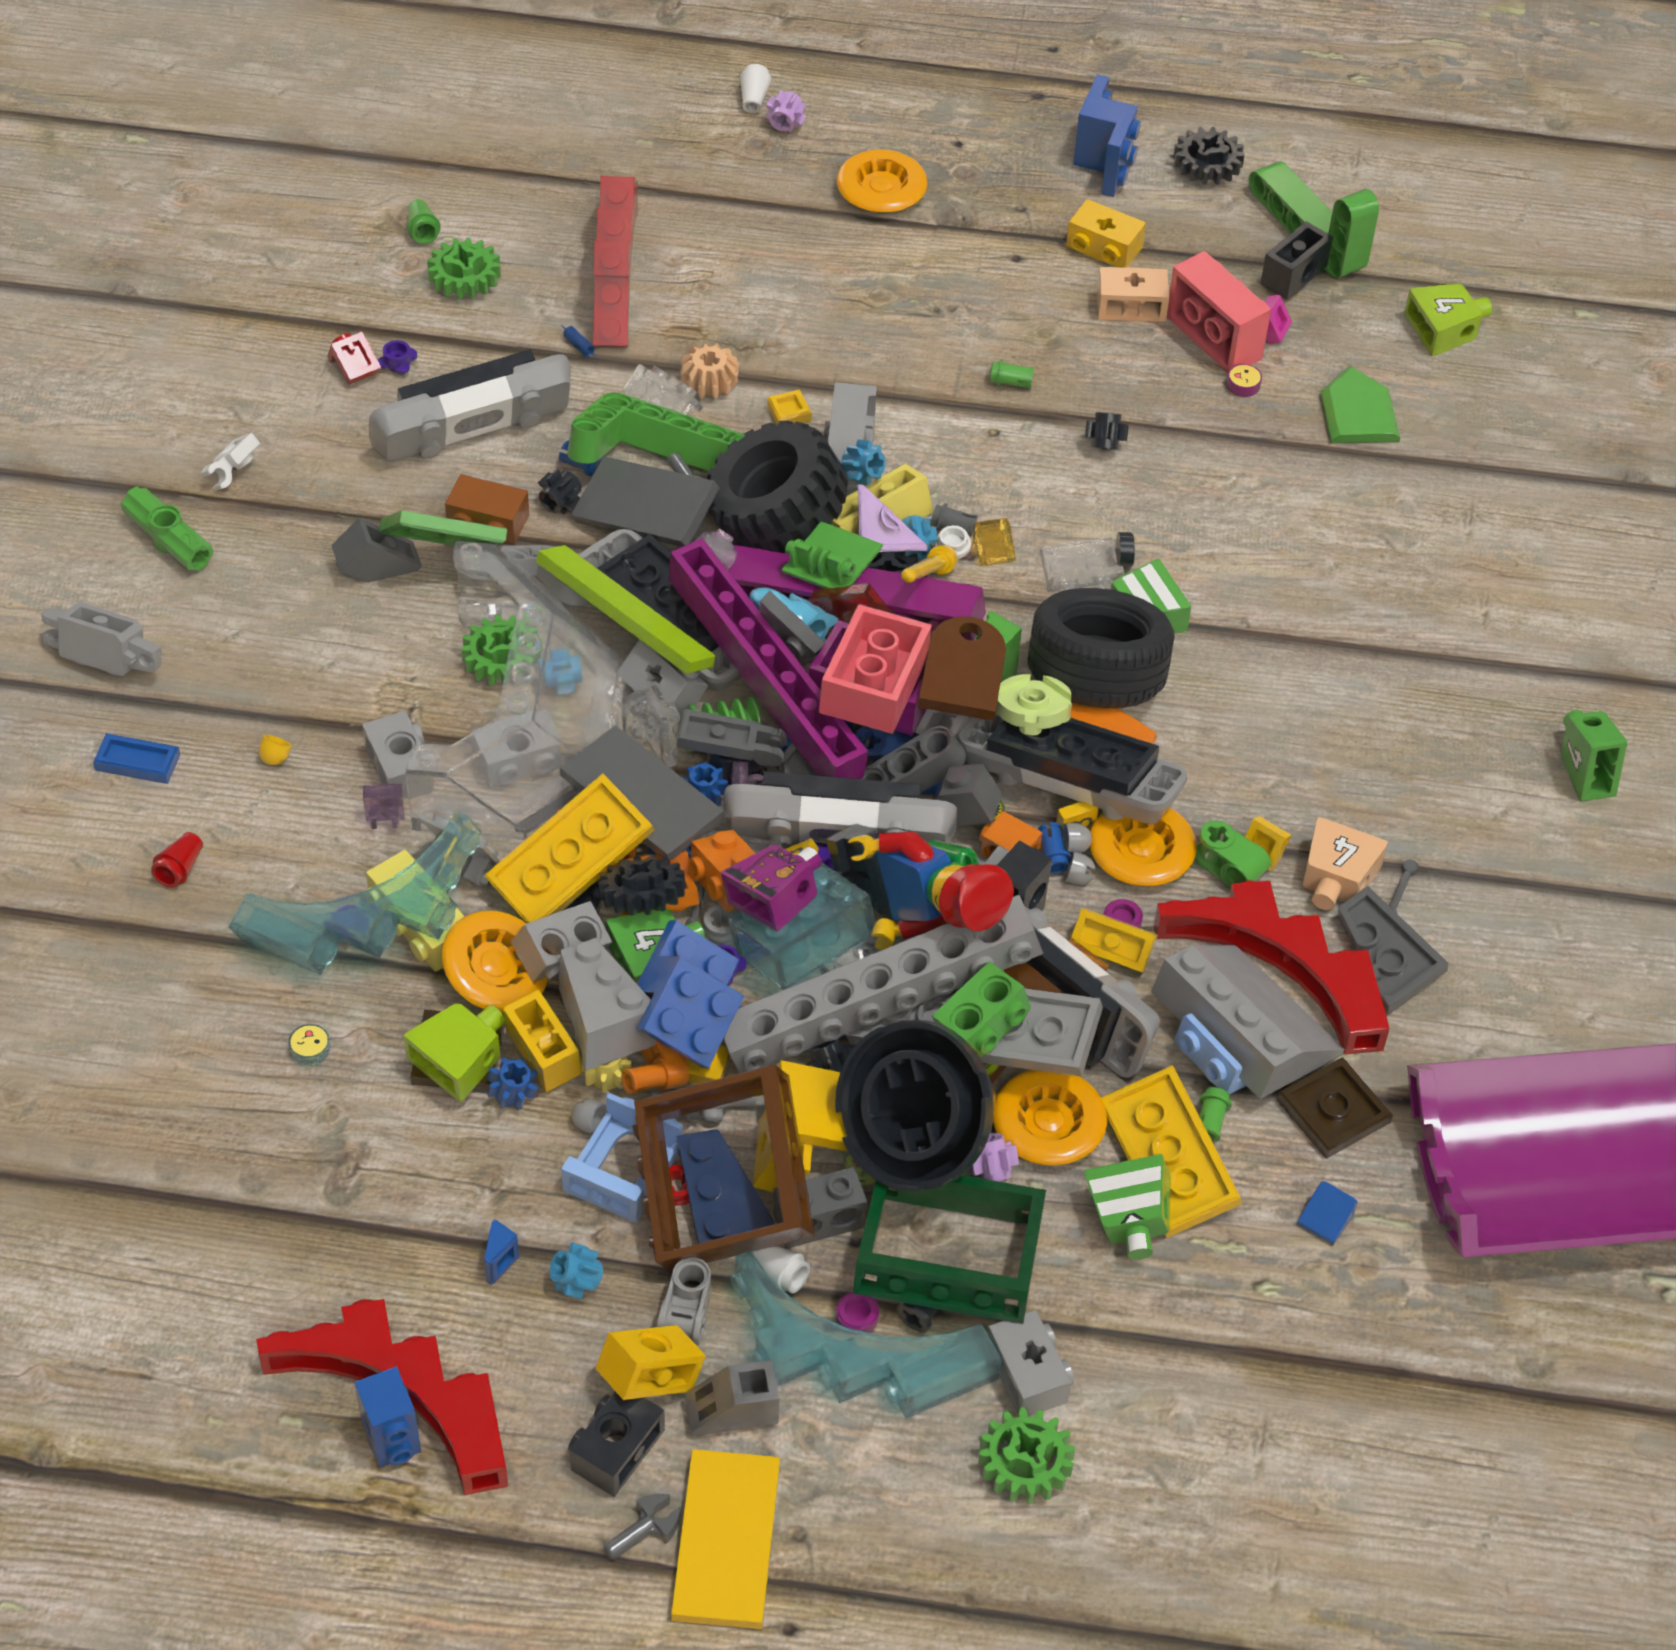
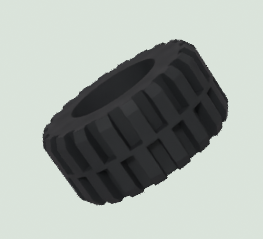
M788 420L779 421L777 425L770 422L761 425L759 430L754 431L752 429L744 433L745 437L739 441L734 440L728 445V450L717 457L715 468H710L707 475L708 480L715 481L720 487L708 512L729 543L779 553H786V545L790 540L801 539L805 541L821 521L832 525V520L834 518L838 519L842 512L843 506L841 504H845L848 492V478L844 467L822 433L808 424L797 421L795 423Z

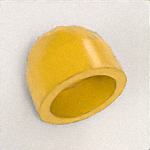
M264 734L258 753L260 759L265 764L279 765L287 759L292 745L279 737Z

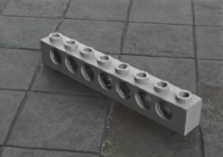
M1020 895L1013 897V901L1005 916L987 930L975 932L968 928L954 927L948 923L741 1007L737 1010L724 1039L739 1073L763 1068L787 1057L799 1055L803 1051L824 1042L836 1040L842 1035L861 1027L875 1024L879 1020L903 1010L912 1009L918 1004L940 995L949 994L955 989L964 986L989 961L1001 970H1004L1014 965L1025 963L1031 958L1044 953Z

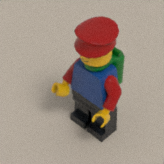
M854 824L826 839L834 871L841 873L836 876L844 908L855 910L861 906L876 909L880 914H885L894 920H899L897 925L887 918L879 919L875 923L871 936L877 937L875 948L879 950L893 946L895 937L903 936L904 939L915 937L936 929L944 921H947L954 927L968 928L975 932L987 930L1005 916L1013 901L1014 887L1012 879L1006 871L997 865L978 864L976 852L971 848L937 840H931L927 843L916 832L887 833L860 824Z

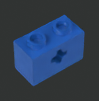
M397 1366L354 1382L361 1422L379 1468L389 1464H403L409 1461L415 1454L421 1453L415 1410Z

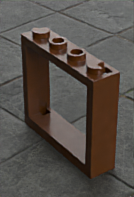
M776 1064L634 1101L636 1124L632 1125L636 1138L640 1141L641 1156H638L637 1164L639 1173L646 1184L647 1196L643 1197V1207L648 1220L651 1221L653 1236L649 1237V1246L654 1249L656 1263L673 1272L675 1265L685 1258L696 1257L705 1263H710L815 1236L790 1077ZM764 1095L783 1223L681 1248L663 1121Z

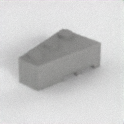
M834 383L830 422L825 421L824 438L829 443L840 463L846 447H856L857 439L870 440L873 445L877 386ZM848 479L847 496L858 490V485L860 484H856V480Z
M596 938L560 950L559 990L568 1019L572 1021L575 1030L574 1038L576 1044L580 1046L585 1071L655 1046L656 1040L637 1029L651 999Z

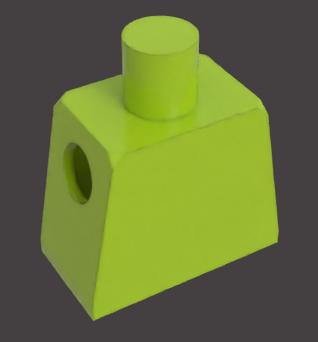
M453 1004L403 1035L406 1058L461 1103L498 1061L500 1046L496 1031L506 1023V1020L500 1010L493 1005H489L476 1016L462 1004Z

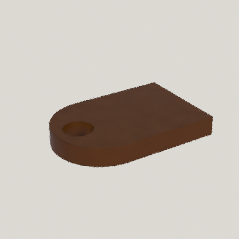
M968 616L954 617L938 625L930 639L918 707L994 721L1006 654V644L1001 633L990 623ZM971 632L976 634L979 639L967 640L961 634Z

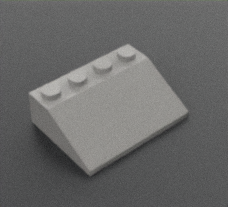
M1192 945L1165 958L1151 990L1180 1021H1182L1185 1015L1192 1013L1240 1063L1242 1071L1239 1079L1260 1099L1336 1059L1345 1050L1236 945Z

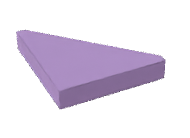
M858 485L860 536L883 544L879 552L927 551V545L864 485Z

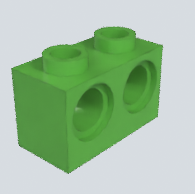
M989 961L932 1015L935 1023L946 1026L963 1037L981 1058L984 1054L990 1053L997 1046L999 1040L1013 1026H1018L1023 1022L1027 1013L1031 1010V1006L1024 986Z

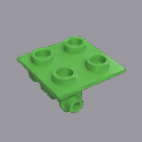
M821 521L805 541L797 539L795 541L790 540L787 543L785 552L790 556V560L782 568V572L845 595L882 549L883 544Z

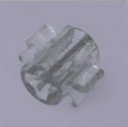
M718 529L716 533L712 531L711 534L707 531L703 532L697 540L703 538L726 569L729 570L737 556V550L731 544L734 538L721 529Z

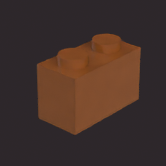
M460 474L445 502L446 518L506 528L507 535L504 543L515 545L530 515L528 490Z

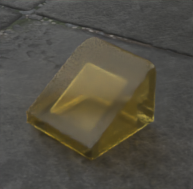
M1008 518L974 523L972 540L980 566L1016 561Z

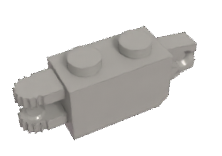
M78 602L67 611L50 608L42 612L43 624L57 628L44 631L42 633L43 642L47 646L50 645L53 648L59 649L60 657L75 661L79 665H88L104 670L108 674L115 676H124L132 669L153 673L161 667V647L143 639V627L136 619Z

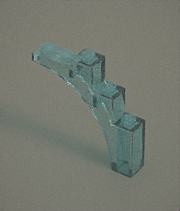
M456 811L441 835L416 861L391 879L362 893L338 900L305 904L273 901L247 893L228 927L243 942L318 975H321L326 965H329L335 958L337 945L340 941L380 958L384 949L393 942L398 924L439 940L444 930H447L452 925L457 908L456 903L448 893L458 884L461 877V869L468 856L476 851L482 831L470 816Z
M751 1250L735 1256V1274L731 1275L732 1285L739 1299L746 1298L751 1307L749 1310L750 1319L756 1330V1349L751 1352L753 1362L772 1360L777 1386L817 1370L823 1387L827 1391L832 1389L839 1403H842L883 1385L890 1404L893 1407L898 1405L905 1419L999 1380L1001 1357L982 1324L950 1334L918 1338L879 1336L849 1329L816 1315L792 1299L767 1275Z

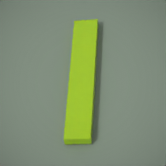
M566 545L538 551L536 558L538 565L685 674L713 667L716 655Z

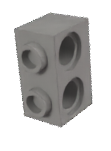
M589 901L525 924L511 940V943L533 983L546 977L549 981L559 979L560 950L582 943L576 936L580 937L583 942L596 938L605 949L612 943V940L593 904ZM543 948H546L551 955L545 952Z

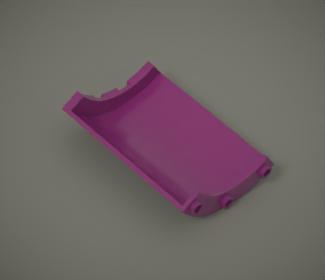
M1676 1043L1407 1065L1412 1119L1421 1118L1424 1140L1416 1143L1424 1180L1439 1224L1448 1223L1451 1231H1447L1446 1238L1461 1257L1676 1239Z

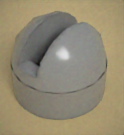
M1078 823L1064 824L1062 836L1065 850L1069 854L1086 851L1092 842L1089 829Z
M1073 852L1071 862L1068 864L1069 868L1066 870L1065 882L1075 885L1088 884L1093 877L1085 874L1086 869L1096 870L1094 862L1086 855Z
M592 1099L582 1100L573 1108L571 1113L573 1123L578 1129L593 1134L606 1114V1105L603 1102Z

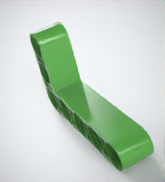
M1282 161L1257 169L1249 174V186L1253 195L1290 234L1307 221L1333 236L1328 265L1325 268L1330 276L1338 279L1363 269L1368 265L1379 214L1378 200L1370 189H1363L1336 200L1333 211H1331Z
M611 392L602 395L573 419L567 455L571 460L579 463H594L621 441L665 457L677 452L686 464L710 471V468H715L717 457L728 450V445L734 440L739 441L745 435L622 393Z

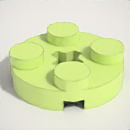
M1031 674L1012 676L1001 682L996 714L1006 722L1019 726L1021 733L1037 735L1041 733L1042 729L1055 727L1069 721L1072 707L1071 691L1063 682L1044 675L1043 682L1030 680Z

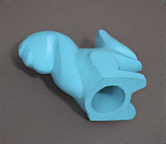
M757 588L750 593V600L761 612L760 600L771 591L824 642L826 641L825 636L829 627L836 625L838 621L836 616L826 613L810 601L793 593L789 595V598L770 588Z

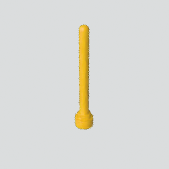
M949 545L936 546L930 550L926 560L904 569L901 578L906 583H912L933 572L939 575L947 574L957 566L958 555Z

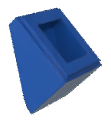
M1321 1181L1300 1216L1297 1225L1334 1245L1353 1218L1358 1201L1328 1182Z
M496 1219L491 1223L484 1257L486 1282L490 1285L495 1283L519 1258L517 1234Z

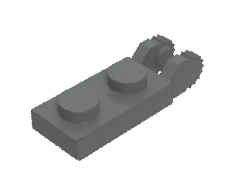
M685 709L682 714L676 747L750 761L753 759L759 765L775 767L780 764L782 765L784 760V752L779 748H782L787 743V734L782 729L760 725L759 722Z

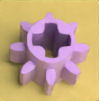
M780 90L777 98L771 96L766 105V108L769 110L766 119L770 120L771 125L775 129L792 132L795 125L801 127L806 117L803 113L806 104L802 103L801 98L797 94Z
M990 1134L984 1150L968 1172H973V1175H979L981 1179L998 1182L1010 1178L1011 1166L1019 1164L1016 1144L1011 1145V1141L1005 1142L1003 1134Z

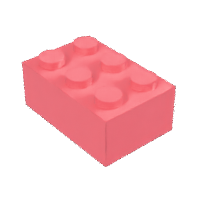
M1206 251L1173 266L1166 317L1227 372L1235 365H1252L1262 360L1271 309L1267 304L1253 294L1243 282L1236 279L1220 262L1216 261Z
M858 605L823 676L819 713L893 734L926 663L932 625Z

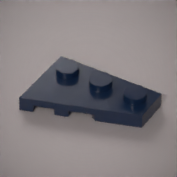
M718 1129L677 1136V1147L688 1191V1200L697 1244L776 1224Z

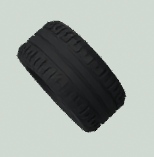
M1102 588L1064 590L1048 597L1036 609L1033 617L1027 663L1037 681L1043 682L1044 675L1063 682L1071 691V702L1100 708L1136 706L1151 700L1164 688L1167 682L1175 639L1174 629L1164 612L1137 596Z

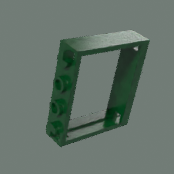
M964 1175L944 1186L920 1191L899 1189L892 1191L889 1190V1186L876 1180L856 1261L853 1294L1024 1324L1046 1190ZM886 1200L1027 1224L1018 1278L874 1253ZM1022 1210L1029 1211V1214L1022 1213ZM866 1274L877 1276V1281L865 1279ZM1005 1300H1017L1018 1305L1005 1304Z

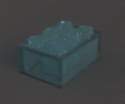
M824 863L813 872L817 888L816 897L778 932L744 912H740L728 920L738 955L744 957L749 966L781 990H785L869 938L876 923L870 895Z

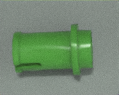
M1000 359V362L993 361L990 382L996 383L998 387H1000L1001 383L1031 389L1034 367L1005 364L1002 359Z
M1217 1087L1207 1088L1206 1092L1201 1094L1199 1099L1202 1105L1199 1117L1213 1143L1214 1140L1216 1142L1220 1140L1225 1113L1232 1107L1229 1093Z

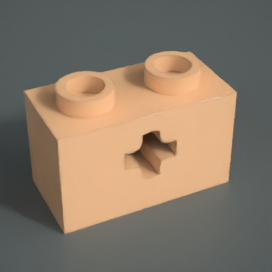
M1100 267L1097 289L1098 320L1166 322L1169 303L1168 269Z

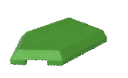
M1349 365L1321 390L1320 395L1331 443L1400 442V434L1389 388Z

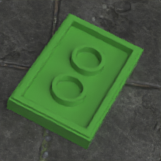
M403 510L381 519L379 532L385 535L461 548L497 546L506 541L507 535L506 528Z

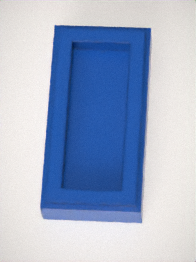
M106 733L93 764L95 771L168 784L179 760L180 750L178 746Z

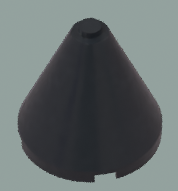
M903 1020L885 1027L876 1028L855 1045L845 1060L839 1075L835 1108L836 1113L841 1112L843 1125L847 1135L842 1137L843 1142L852 1158L864 1172L889 1187L906 1191H920L938 1188L951 1183L965 1174L977 1161L990 1135L997 1094L983 1062L963 1037L950 1028L935 1022Z

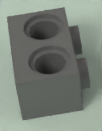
M854 1167L806 1179L815 1236L786 1243L784 1246L785 1249L865 1228L867 1199ZM778 1187L773 1189V1216L776 1224L783 1223Z

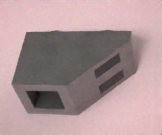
M772 1360L727 1366L685 1393L692 1436L779 1423V1394Z

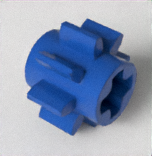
M707 762L698 764L693 768L687 767V778L683 779L718 807L721 806V795H724L725 788L728 787V781L723 780V769H716L714 766L707 764Z
M503 1057L500 1070L496 1068H490L487 1080L491 1084L489 1085L487 1095L488 1097L495 1096L502 1109L505 1106H516L520 1110L523 1108L525 1097L529 1099L535 1098L538 1087L533 1083L538 1072L537 1070H530L524 1063L523 1058L508 1061L506 1057Z

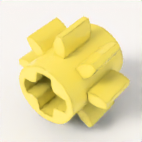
M627 1056L585 1071L582 1063L583 1057L580 1059L581 1071L585 1072L586 1085L594 1084L602 1090V1093L616 1087L623 1088L621 1074L625 1068H632L631 1061L626 1060Z

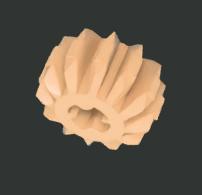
M703 343L702 348L691 347L689 354L683 355V360L681 361V381L684 386H687L689 394L698 393L701 400L706 396H712L716 400L718 394L728 396L731 388L736 387L739 364L737 357L731 354L730 348L721 349L718 343L713 347H708Z

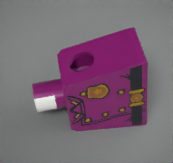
M771 845L721 872L728 904L778 932L816 897L817 888L813 872L822 866V861L819 854L811 847H807L797 855H794L778 845Z

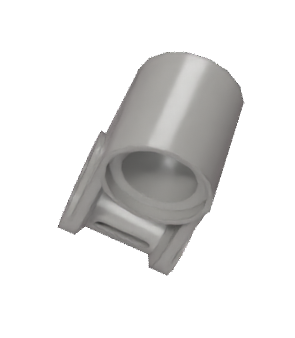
M696 1257L685 1258L675 1265L657 1327L678 1325L696 1345H700L702 1342L711 1299V1271L708 1264ZM688 1281L701 1283L695 1288H688L683 1285Z

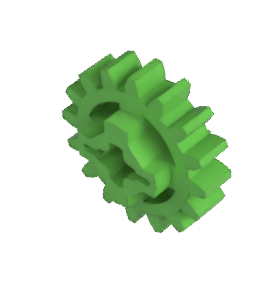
M467 237L465 243L459 242L455 238L453 239V245L450 246L443 242L441 243V251L433 249L431 251L432 258L427 259L429 282L434 283V290L436 291L444 289V296L446 297L456 293L457 298L460 300L467 294L474 299L478 291L486 295L488 294V286L496 287L497 279L501 278L499 254H494L493 246L484 248L483 240L473 244L471 238Z
M500 614L496 615L495 622L491 623L486 618L481 619L482 627L479 628L471 625L470 635L463 636L461 651L466 671L468 673L475 672V680L477 681L487 677L489 686H493L497 680H502L504 687H508L510 679H515L518 683H522V674L525 673L533 676L535 674L534 666H538V661H542V639H539L537 628L529 630V621L527 620L517 624L516 616L511 615L508 621H503ZM522 645L526 647L525 652L522 651ZM479 649L482 650V656H480L478 653Z
M1020 1407L1019 1416L1013 1418L1008 1411L1003 1412L1002 1425L993 1420L989 1422L988 1434H982L980 1448L982 1450L979 1451L978 1464L985 1466L983 1470V1479L985 1481L996 1479L994 1485L995 1493L998 1494L1006 1488L1010 1490V1501L1014 1502L1019 1494H1025L1028 1504H1033L1036 1493H1040L1045 1500L1051 1499L1052 1486L1060 1491L1064 1489L1066 1477H1071L1074 1466L1072 1460H1074L1075 1446L1068 1445L1070 1439L1069 1430L1057 1431L1058 1418L1055 1417L1047 1423L1043 1420V1410L1039 1409L1034 1417H1029L1025 1407ZM1006 1440L1007 1447L1002 1448V1454L998 1455L997 1450L1000 1444ZM1055 1455L1056 1462L1048 1471L1046 1469L1047 1463L1051 1462V1457Z

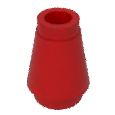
M186 832L153 858V865L151 867L153 877L163 886L170 888L183 884L187 880L203 848V842L200 837L192 832Z

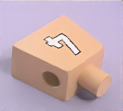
M1318 817L1303 880L1305 889L1314 892L1312 896L1313 904L1322 910H1331L1337 900L1344 903L1368 886L1381 869L1388 841Z

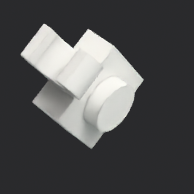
M252 432L234 439L212 460L213 463L203 468L201 474L207 476L215 471L219 476V482L213 489L218 491L226 488L232 481V468L235 467L239 470L247 465L254 457L251 452L260 442Z

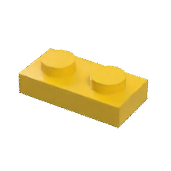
M1081 908L1070 943L1077 949L1143 973L1146 970L1158 935L1087 908Z

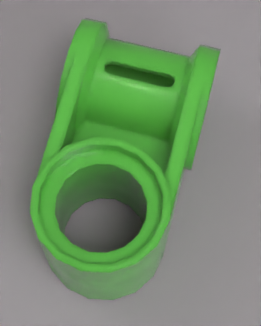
M1214 820L1205 823L1201 828V843L1197 845L1195 861L1201 868L1225 882L1229 888L1234 883L1248 880L1256 882L1270 868L1271 860L1267 852L1260 845L1251 842L1235 831L1227 823ZM1223 833V834H1224V837H1223V840L1221 841V840H1220V837H1221V834ZM1206 851H1209L1208 857L1205 858Z

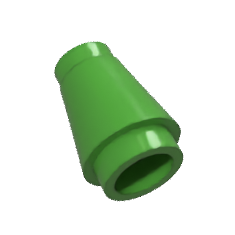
M421 199L413 200L408 206V234L420 244L433 242L440 232V222L425 201Z

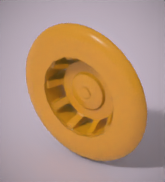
M875 149L858 153L847 159L837 173L836 184L841 195L854 206L873 212H895L917 203L927 190L928 180L922 166L910 156L893 150Z
M1171 807L1155 824H1147L1125 816L1122 819L1112 820L1106 818L1101 813L1090 830L1092 836L1090 851L1096 863L1113 878L1131 885L1148 887L1172 882L1181 877L1190 868L1196 856L1197 842L1193 829L1188 821Z
M486 910L469 914L458 920L450 928L442 946V963L449 982L464 999L482 1009L493 1005L500 1012H503V1007L538 989L541 994L547 986L548 978L546 977L532 983L511 943V940L527 923L505 912Z
M1027 1070L1010 1079L998 1092L993 1124L996 1133L1004 1135L1005 1142L1011 1141V1145L1016 1144L1018 1156L1022 1159L1040 1165L1058 1166L1081 1160L1096 1149L1106 1131L1107 1113L1099 1093L1082 1077L1039 1070Z

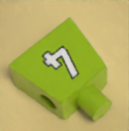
M1459 283L1409 289L1404 315L1431 356H1435L1475 340L1478 336L1482 318L1490 317L1492 314V304L1488 297L1473 300L1465 287Z

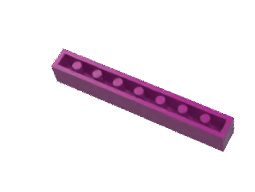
M701 538L672 551L670 555L669 581L783 731H785L818 776L864 778L868 754L866 748L844 720L819 713L821 690L705 540Z
M706 540V543L748 597L757 588H770L782 593L787 598L793 593L810 601L826 613L836 616L842 622L850 623L858 605H863L932 625L931 637L935 628L948 619L968 616L983 620L986 613L983 588L979 586L922 577L912 583H906L902 580V573L866 567L846 594L841 595L783 573L782 568L790 560L788 554ZM965 632L961 636L967 640H974L976 634Z

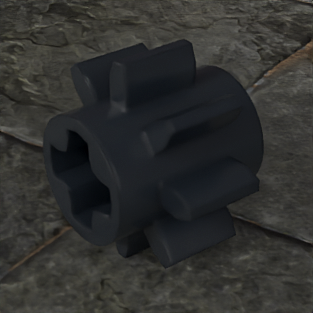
M1096 412L1095 421L1086 420L1085 437L1093 438L1092 447L1118 450L1119 441H1127L1129 425L1121 424V414Z
M556 469L553 473L548 472L538 482L543 488L539 492V500L545 509L552 513L560 512L562 515L568 510L571 512L574 510L580 499L578 494L582 491V486L579 479L573 473L567 470L560 472L559 469Z
M839 1039L824 1042L810 1050L813 1058H811L812 1061L805 1065L841 1072L853 1046H841Z

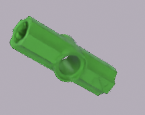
M136 486L127 492L126 497L121 502L122 511L152 537L153 545L157 550L170 553L188 570L193 569L198 572L208 565V561L213 556L212 546L182 520L181 512L177 507L162 503L147 488Z

